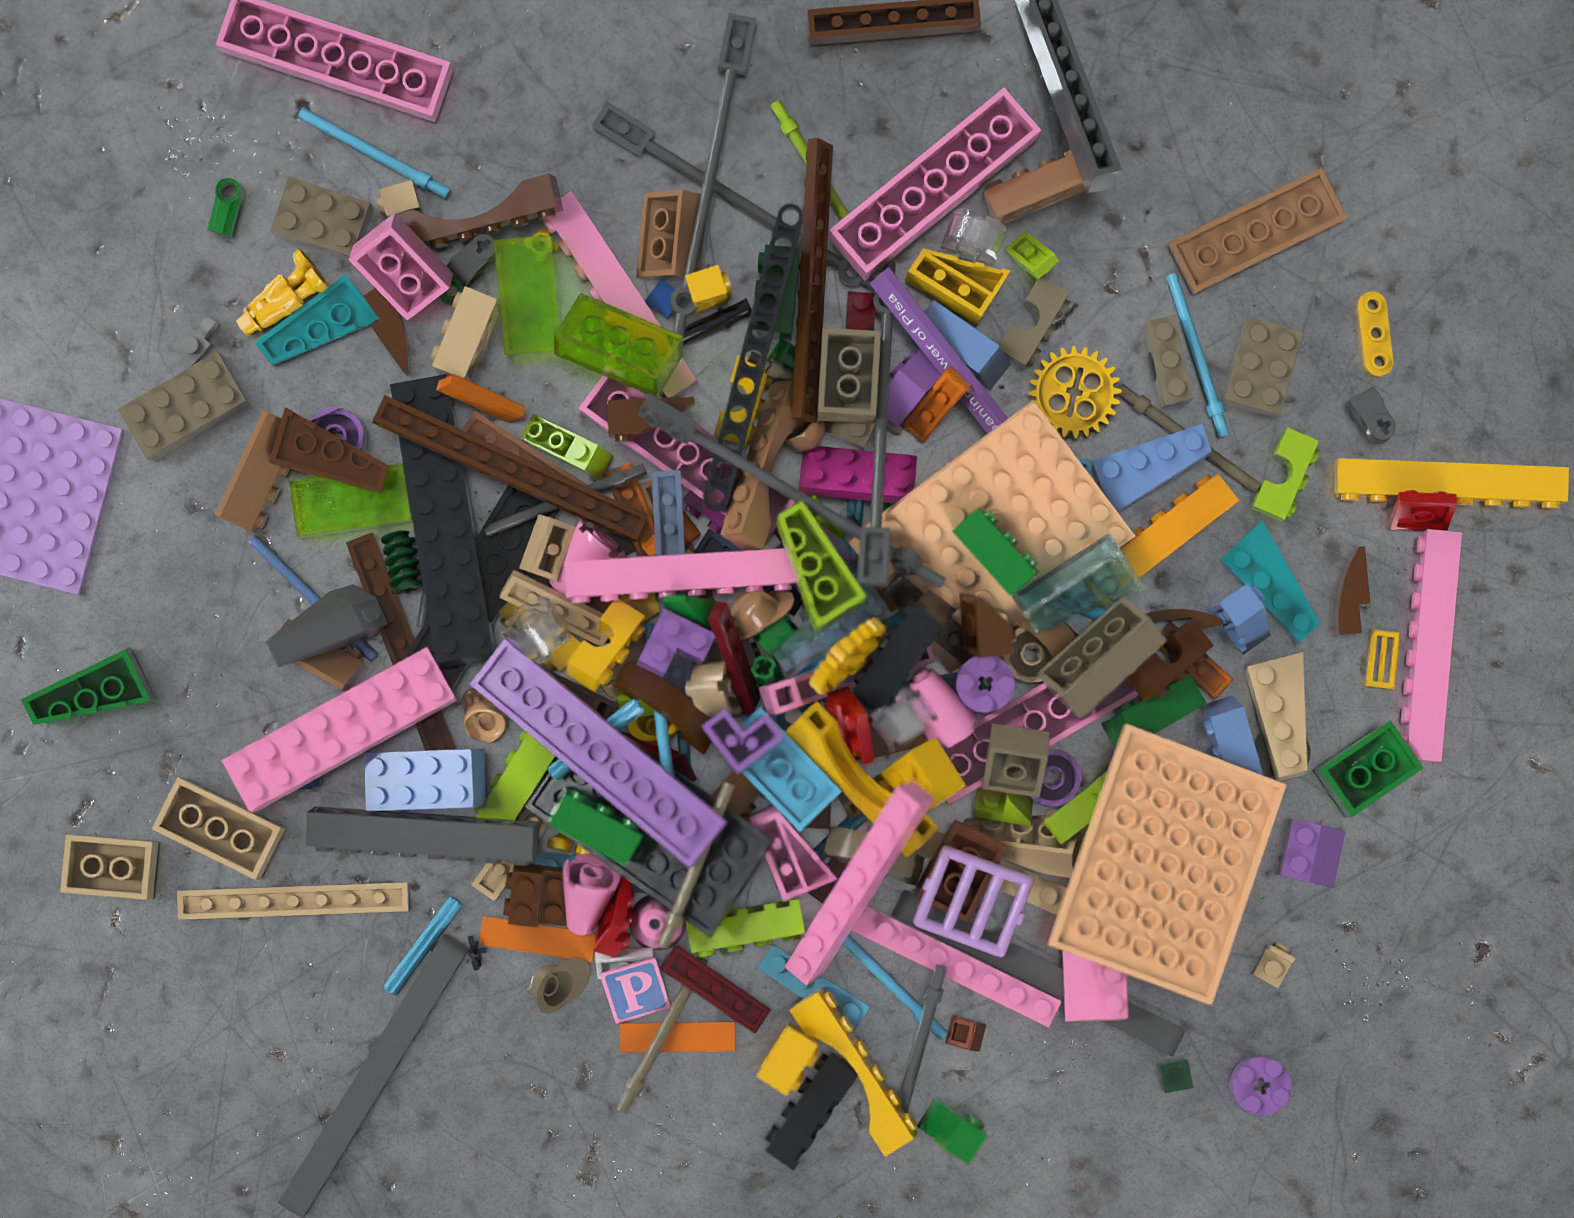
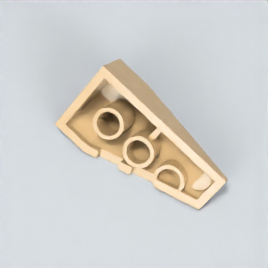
M1046 810V815L1032 816L1030 826L979 817L965 819L964 824L1007 845L1001 859L1045 875L1067 878L1072 876L1080 853L1083 828L1066 842L1060 844L1043 822L1057 810Z

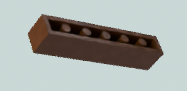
M916 0L807 10L810 45L979 31L981 25L979 0Z

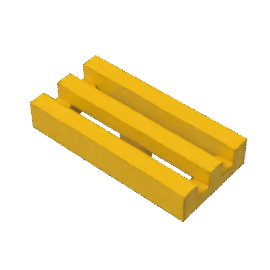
M1370 630L1364 687L1395 689L1400 632ZM1377 636H1381L1377 681H1373ZM1388 637H1391L1393 639L1388 683H1385L1383 678Z

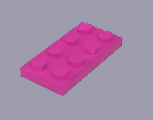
M817 446L810 451H803L799 491L813 496L871 501L874 451ZM886 453L883 502L896 503L915 489L917 455Z

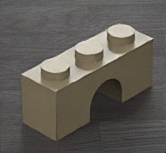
M1044 276L1037 279L1024 303L1036 311L1038 324L1028 330L1020 329L1012 323L1010 324L998 344L1008 360L1025 369L1028 363L1034 365L1042 351L1037 348L1042 339L1049 340L1056 328L1052 324L1057 314L1063 316L1071 303L1067 300L1069 291Z
M1175 315L1146 321L1143 328L1148 350L1152 354L1155 364V382L1161 409L1190 403L1193 396Z

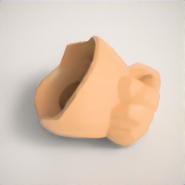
M475 688L468 689L461 698L462 707L466 710L464 726L467 734L473 739L485 742L498 740L507 728L505 713Z

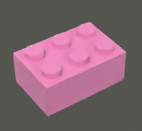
M396 213L392 214L355 243L349 257V261L407 321L450 288L453 276L450 269Z

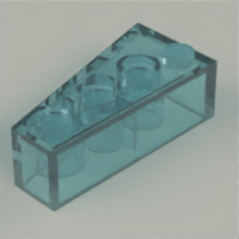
M1108 533L1013 595L1012 598L1034 632L1037 633L1070 620L1071 615L1079 612L1088 613L1095 610V606L1107 601L1113 603L1119 600L1122 595L1132 591L1139 593L1146 589L1121 549Z
M857 568V569L852 573V575H853V577L855 578V580H856L857 583H858V568ZM860 586L867 596L862 607L815 635L810 618H808L774 653L788 678L824 658L838 641L848 637L852 630H857L862 623L865 624L873 618H878L883 622L891 615V612L874 586Z

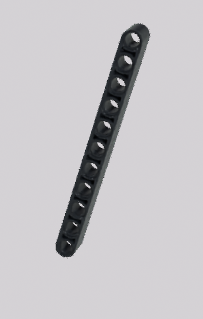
M795 204L783 205L777 214L717 441L723 445V440L727 435H736L739 438V446L733 451L741 456L803 225V212ZM788 210H794L799 215V220L794 225H787L782 220L783 214ZM786 238L791 242L792 247L789 252L782 254L776 251L775 243L778 239ZM773 266H779L784 270V276L778 282L771 281L767 276L768 270ZM766 294L773 295L777 300L776 306L771 310H765L760 306V300ZM764 322L769 326V333L766 337L757 338L754 336L753 327L756 323ZM751 350L761 353L762 360L757 366H750L745 361L746 354ZM744 378H749L754 382V390L747 395L740 393L738 390V383ZM742 406L746 409L747 417L743 422L736 423L731 419L730 413L734 407ZM716 454L713 456L703 494L704 505L711 511H721L728 506L738 467ZM721 462H727L732 467V473L726 479H721L716 474V467ZM714 490L721 491L725 497L724 503L719 507L712 506L708 500L709 494Z

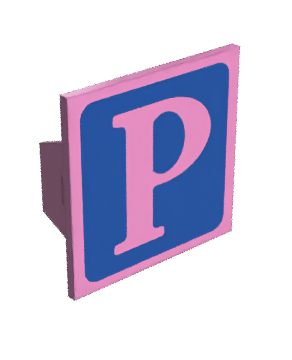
M655 957L600 973L616 1024L671 1007Z

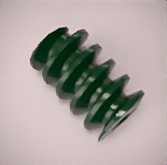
M406 530L394 531L381 537V542L385 545L383 553L387 556L385 564L389 566L387 575L391 577L389 586L393 588L392 594L410 593L423 587V581L417 580V577L422 576L421 570L415 569L416 566L420 565L419 559L413 558L414 555L418 554L417 548H411V545L416 543L415 537H409L410 532Z

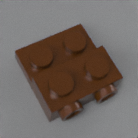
M528 864L514 865L513 872H507L506 889L511 890L510 899L505 898L503 916H509L508 924L537 927L538 923L567 926L563 868Z

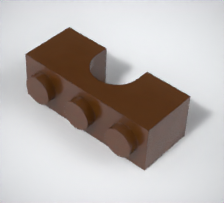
M1193 619L1186 622L1166 638L1167 641L1163 646L1169 653L1170 663L1163 661L1157 653H1154L1135 672L1126 677V680L1144 702L1153 696L1157 700L1170 690L1168 686L1170 682L1174 680L1177 684L1190 673L1187 670L1190 665L1193 664L1194 667H1197L1209 657L1206 652L1214 645Z

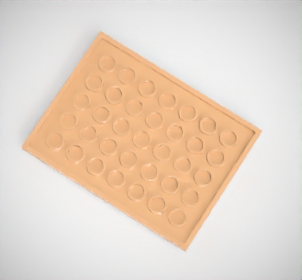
M1034 400L882 513V528H890L891 531L890 545L896 549L898 547H906L913 550L919 555L923 565L947 579L942 587L939 588L916 573L903 576L924 594L930 589L957 609L952 618L961 626L959 593H967L983 600L1013 627L1031 610L1037 608L1038 603L1049 601L1135 537L1132 530ZM977 508H981L983 511L988 508L999 520L996 525L1003 532L1008 530L1018 541L1016 546L1023 554L1028 552L1038 563L1036 568L1040 572L1011 597L952 532ZM851 536L847 541L859 556L860 540ZM890 558L888 584L898 574L894 570ZM932 642L933 652L950 673L962 665L938 643Z
M1124 724L1048 945L1212 1005L1286 784Z

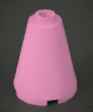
M581 519L576 525L564 562L624 558L626 553L624 551L619 553L616 550L620 545L597 525H594L591 529L586 526L588 521ZM562 564L557 581L549 580L552 585V589L565 595Z
M927 667L914 671L911 674L912 679L909 681V686L926 741L936 737L940 744L944 743L946 747H950L972 734L974 731L972 725L974 723L979 725L980 723L976 714L961 701L960 697L934 669H927Z
M579 854L576 855L575 860L569 862L568 859L565 862L562 872L567 927L573 933L587 935L595 930L619 886L621 875L594 855Z
M647 895L641 898L633 907L635 913L629 925L630 932L635 941L644 948L651 947L653 951L667 950L657 944L666 924L664 922L666 914L671 910L652 896ZM653 918L658 919L661 923L657 930H654L649 924ZM684 919L681 927L676 929L669 948L675 946L683 937L686 929V921Z

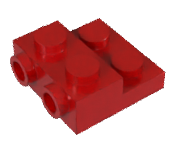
M848 686L830 691L829 693L826 692L827 704L824 705V708L837 721L842 738L853 756H858L863 765L875 762L868 715Z
M623 876L620 878L619 886L598 922L593 951L615 958L621 949H626L630 940V933L627 932V929L635 913V909L632 908L634 892L631 891L632 882Z

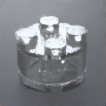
M956 208L940 248L950 253L957 252L961 254L960 260L972 263L978 260V262L984 263L986 266L994 267L1006 236L1007 227L985 215L982 218L975 216V211Z
M546 597L536 598L539 603L532 606L527 602L517 608L504 623L507 627L506 631L503 629L501 631L505 639L517 652L531 661H535L538 665L547 661L551 655L550 652L559 645L565 644L571 638L568 624Z
M909 688L895 697L897 703L891 707L883 706L871 715L874 719L872 722L873 727L892 753L899 750L896 744H909L932 726L929 723L930 720L937 722L940 719L920 690L914 691Z

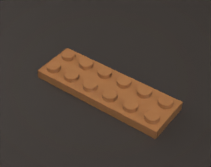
M1319 168L1170 241L1168 246L1194 295L1345 221L1347 216L1323 169Z

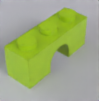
M1288 427L1284 429L1273 457L1282 460L1287 465L1289 470L1288 479L1283 484H1274L1267 480L1262 481L1250 509L1280 522L1284 521L1287 516L1291 518L1298 502L1294 501L1298 490L1301 492L1304 490L1309 478L1305 474L1308 465H1314L1320 453V450L1316 448L1319 441Z

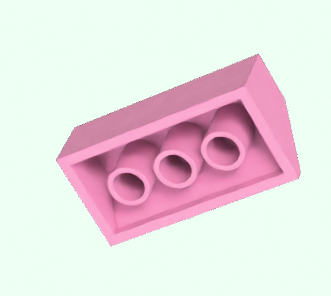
M1062 951L1065 1022L1120 1021L1127 1019L1126 974Z

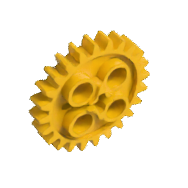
M1076 346L1072 347L1071 354H1067L1066 350L1062 347L1060 357L1051 352L1052 361L1050 363L1043 359L1041 360L1042 365L1045 367L1044 370L1034 369L1039 379L1030 380V383L1036 386V390L1030 391L1028 394L1037 397L1035 403L1050 423L1053 424L1056 431L1060 428L1062 429L1063 438L1067 437L1069 431H1073L1075 439H1078L1080 431H1083L1087 437H1090L1089 429L1092 427L1098 433L1101 432L1098 424L1102 422L1109 425L1110 423L1106 418L1107 414L1113 416L1117 414L1111 408L1112 405L1121 404L1119 400L1114 398V395L1122 393L1121 389L1114 388V384L1118 383L1120 378H1111L1110 376L1116 370L1115 367L1106 369L1105 366L1108 359L1104 358L1099 362L1097 360L1099 356L1098 351L1088 356L1087 347H1084L1081 354L1078 353ZM1069 368L1072 370L1073 376L1069 382L1062 383L1058 381L1057 373L1060 369ZM1083 368V374L1079 383V390L1083 394L1076 397L1073 415L1068 417L1067 413L1072 400L1068 390L1074 389L1078 369ZM1096 374L1100 377L1099 387L1096 389L1086 388L1085 379L1088 375ZM1057 395L1063 396L1066 400L1065 407L1059 411L1053 410L1050 406L1051 399ZM1083 402H1089L1094 407V411L1089 417H1081L1078 414V407Z
M873 618L865 624L862 623L857 630H852L848 637L838 641L829 651V654L826 655L827 658L819 664L820 667L814 671L815 674L810 678L811 681L809 683L819 695H824L826 692L829 693L833 688L836 689L841 683H844L849 676L859 672L867 663L870 655L877 649L876 647L883 642L882 639L888 631L885 625L878 618Z

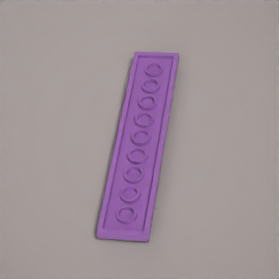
M509 639L502 641L470 683L471 686L689 868L695 865L728 822Z

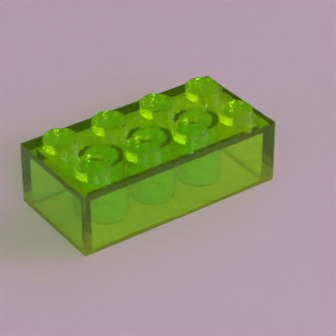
M554 235L494 240L504 355L563 350Z
M580 293L554 333V355L658 398L683 357V336Z
M403 463L388 465L390 467L382 494L318 476L289 480L296 536L303 540L413 523Z

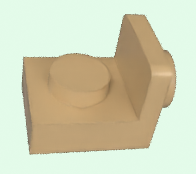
M1278 942L1275 947L1267 944L1251 975L1279 988L1292 963L1294 964L1296 958L1290 955L1292 952L1290 948Z

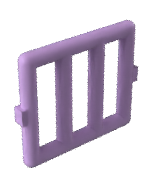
M945 845L940 850L930 878L926 877L922 887L925 891L913 923L919 928L997 957H1003L1006 954L1016 926L1021 925L1024 918L1022 911L1032 888L1033 878ZM949 859H952L966 866L942 924L927 918ZM979 869L993 876L969 934L955 929L954 926L975 872ZM1005 879L1020 886L996 944L982 939L981 936Z

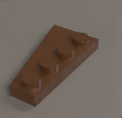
M286 407L269 463L379 494H382L390 467Z

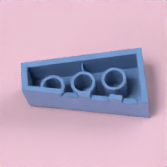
M1203 424L1093 460V464L1104 495L1119 513L1176 475L1212 454Z
M1232 695L1200 707L1205 720L1203 724L1206 734L1211 739L1213 748H1211L1213 757L1264 776L1245 710L1239 701Z

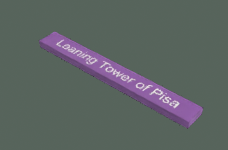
M888 267L879 274L870 285L938 372L942 375L950 366L971 384L960 399L987 434L1008 419L892 270Z

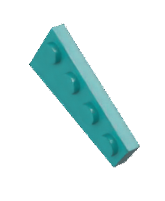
M345 274L331 284L327 290L316 295L254 343L269 363L274 366L367 327L378 321L379 317Z

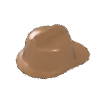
M772 590L767 593L764 591L742 593L729 608L739 637H752L765 627L781 619L792 608L794 597L789 590Z

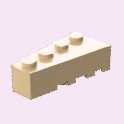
M1303 652L1248 666L1245 671L1275 779L1278 782L1302 776L1307 771Z

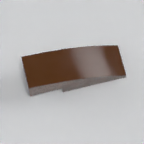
M374 288L364 295L366 301L379 317V320L373 323L371 327L407 376L411 373V355L402 317L393 305Z
M1360 546L1353 551L1340 580L1334 614L1335 637L1362 633L1359 606L1371 603L1365 546Z

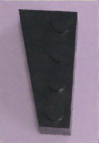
M930 589L927 590L916 604L910 601L901 614L905 618L900 626L895 623L886 634L885 638L889 640L884 648L879 645L869 658L873 664L868 670L863 667L854 679V682L858 685L853 690V694L878 713H881L909 676L910 671L913 670L923 657L925 650L929 648L942 631L941 628L957 609Z
M833 1051L828 1056L824 1053L820 1056L814 1065L817 1072L813 1078L809 1079L806 1077L798 1088L797 1092L801 1094L795 1104L791 1101L787 1104L781 1113L784 1120L780 1126L773 1125L764 1138L768 1141L765 1151L793 1171L800 1163L798 1160L801 1155L808 1151L817 1136V1132L826 1124L833 1113L834 1107L838 1106L858 1076L851 1064Z

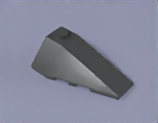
M352 584L329 591L269 638L266 643L277 667H281L373 638L388 622L377 599Z

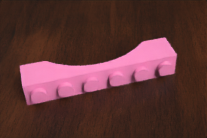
M931 645L925 650V654L913 669L936 662ZM868 659L864 668L868 670L873 662ZM816 669L759 687L767 714L776 715L827 697L826 693L819 695L809 683ZM859 672L849 676L836 689L846 686L850 689L856 687L858 684L854 682V679Z

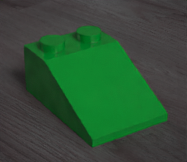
M1390 720L1323 763L1314 771L1346 818L1354 817L1421 771L1423 766Z

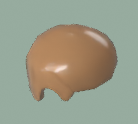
M817 419V423H803L796 427L784 442L797 452L810 451L816 448L822 441L825 432V422L818 421Z

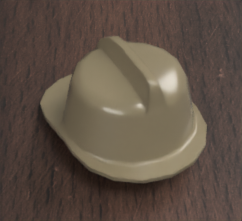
M577 957L570 958L558 966L548 965L538 969L531 980V984L526 989L536 1000V1006L539 1011L545 1014L553 1013L577 997L589 982L591 975L590 966L586 960Z

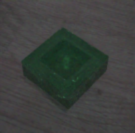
M1188 1059L1158 1064L1165 1094L1194 1088Z

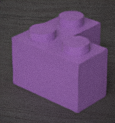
M921 349L917 353L912 350L902 363L900 362L890 373V377L893 379L889 383L887 419L897 428L908 418L941 376Z
M664 609L636 665L654 673L660 678L665 674L674 653L695 664L701 665L715 638L714 633Z
M723 709L702 726L738 774L785 739L767 714L745 731H742L728 711Z

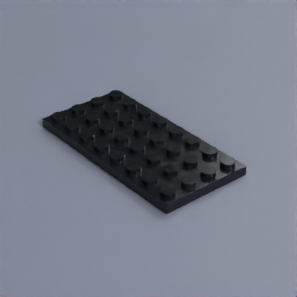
M626 736L641 750H643L646 754H648L652 759H654L658 764L661 765L660 759L658 757H656L651 752H649L648 750L640 746L638 743L630 739L628 736ZM555 757L554 760H553V762L551 763V765H552L554 762H556L559 758H558V757ZM547 769L524 805L548 823L549 815L567 785L572 789L582 792L595 803L608 806L614 810L615 815L623 820L625 817L629 818L573 770L561 780H555ZM673 769L676 779L711 808H714L717 801L714 796ZM728 806L723 815V818L728 822L713 840L682 914L685 921L708 937H713L775 842L774 838ZM639 827L643 831V836L626 866L564 834L672 910L689 867L643 828Z

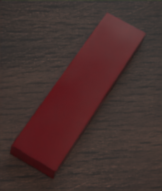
M726 601L716 602L708 619L743 715L752 714L761 696L750 670L751 668Z
M678 945L674 946L660 967L661 971L753 1034H756L771 1011L770 1008Z

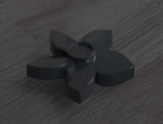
M467 936L471 948L468 949V954L471 958L473 969L476 971L480 969L482 954L487 953L486 947L478 949V941H474L473 936Z

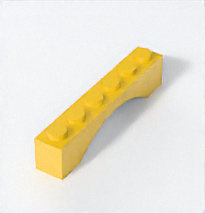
M816 701L785 733L874 824L893 794L874 781L856 762L842 738L837 721ZM926 813L901 851L906 858L922 846L939 828Z
M821 987L794 1004L789 1011L805 1035L819 1039L833 1047L847 1059L857 1072L864 1085L869 1102V1133L886 1157L915 1138L918 1133L916 1130L918 1127L913 1116L910 1113L906 1114L900 1106L902 1101L898 1093L893 1088L889 1089L885 1083L886 1077L878 1064L874 1065L868 1057L870 1052L866 1044L862 1040L858 1041L853 1034L854 1027L851 1021L845 1015L842 1017L836 1008L838 1003L834 995L830 991L826 992Z

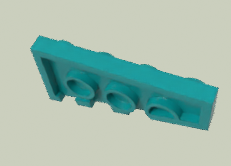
M1263 520L1220 559L1243 585L1248 583L1250 587L1255 585L1264 597L1262 603L1265 609L1298 643L1320 624L1318 617Z

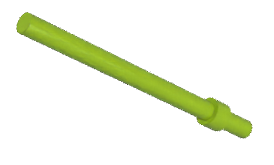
M777 100L770 106L781 123L780 128L785 136L790 137L802 159L807 164L806 151L808 145L798 130L800 126L794 117H790L782 102ZM831 184L830 204L841 221L849 212Z

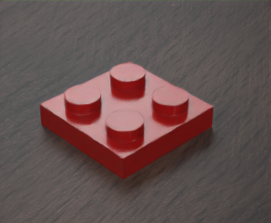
M1415 490L1398 492L1389 520L1390 530L1425 531L1432 529L1448 531L1457 506V494H1448L1444 491L1421 493Z

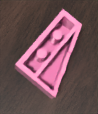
M774 805L749 815L752 824L775 839L765 857L783 901L837 880L833 870Z

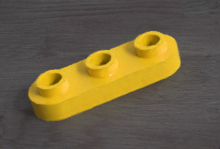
M1369 291L1358 299L1356 305L1363 366L1369 375L1382 377L1390 372L1393 367L1387 303L1382 294ZM1368 301H1375L1377 309H1369ZM1378 329L1381 333L1380 338H1374L1371 335V330ZM1376 357H1381L1384 360L1383 366L1380 367L1375 364L1374 360Z

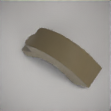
M831 826L823 854L838 862L849 864L868 833ZM917 850L907 858L900 852L887 874L907 884L918 885L925 858L918 855Z

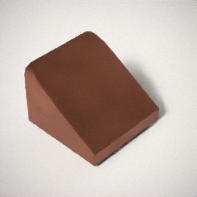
M952 1016L945 1044L979 1052L986 1024Z

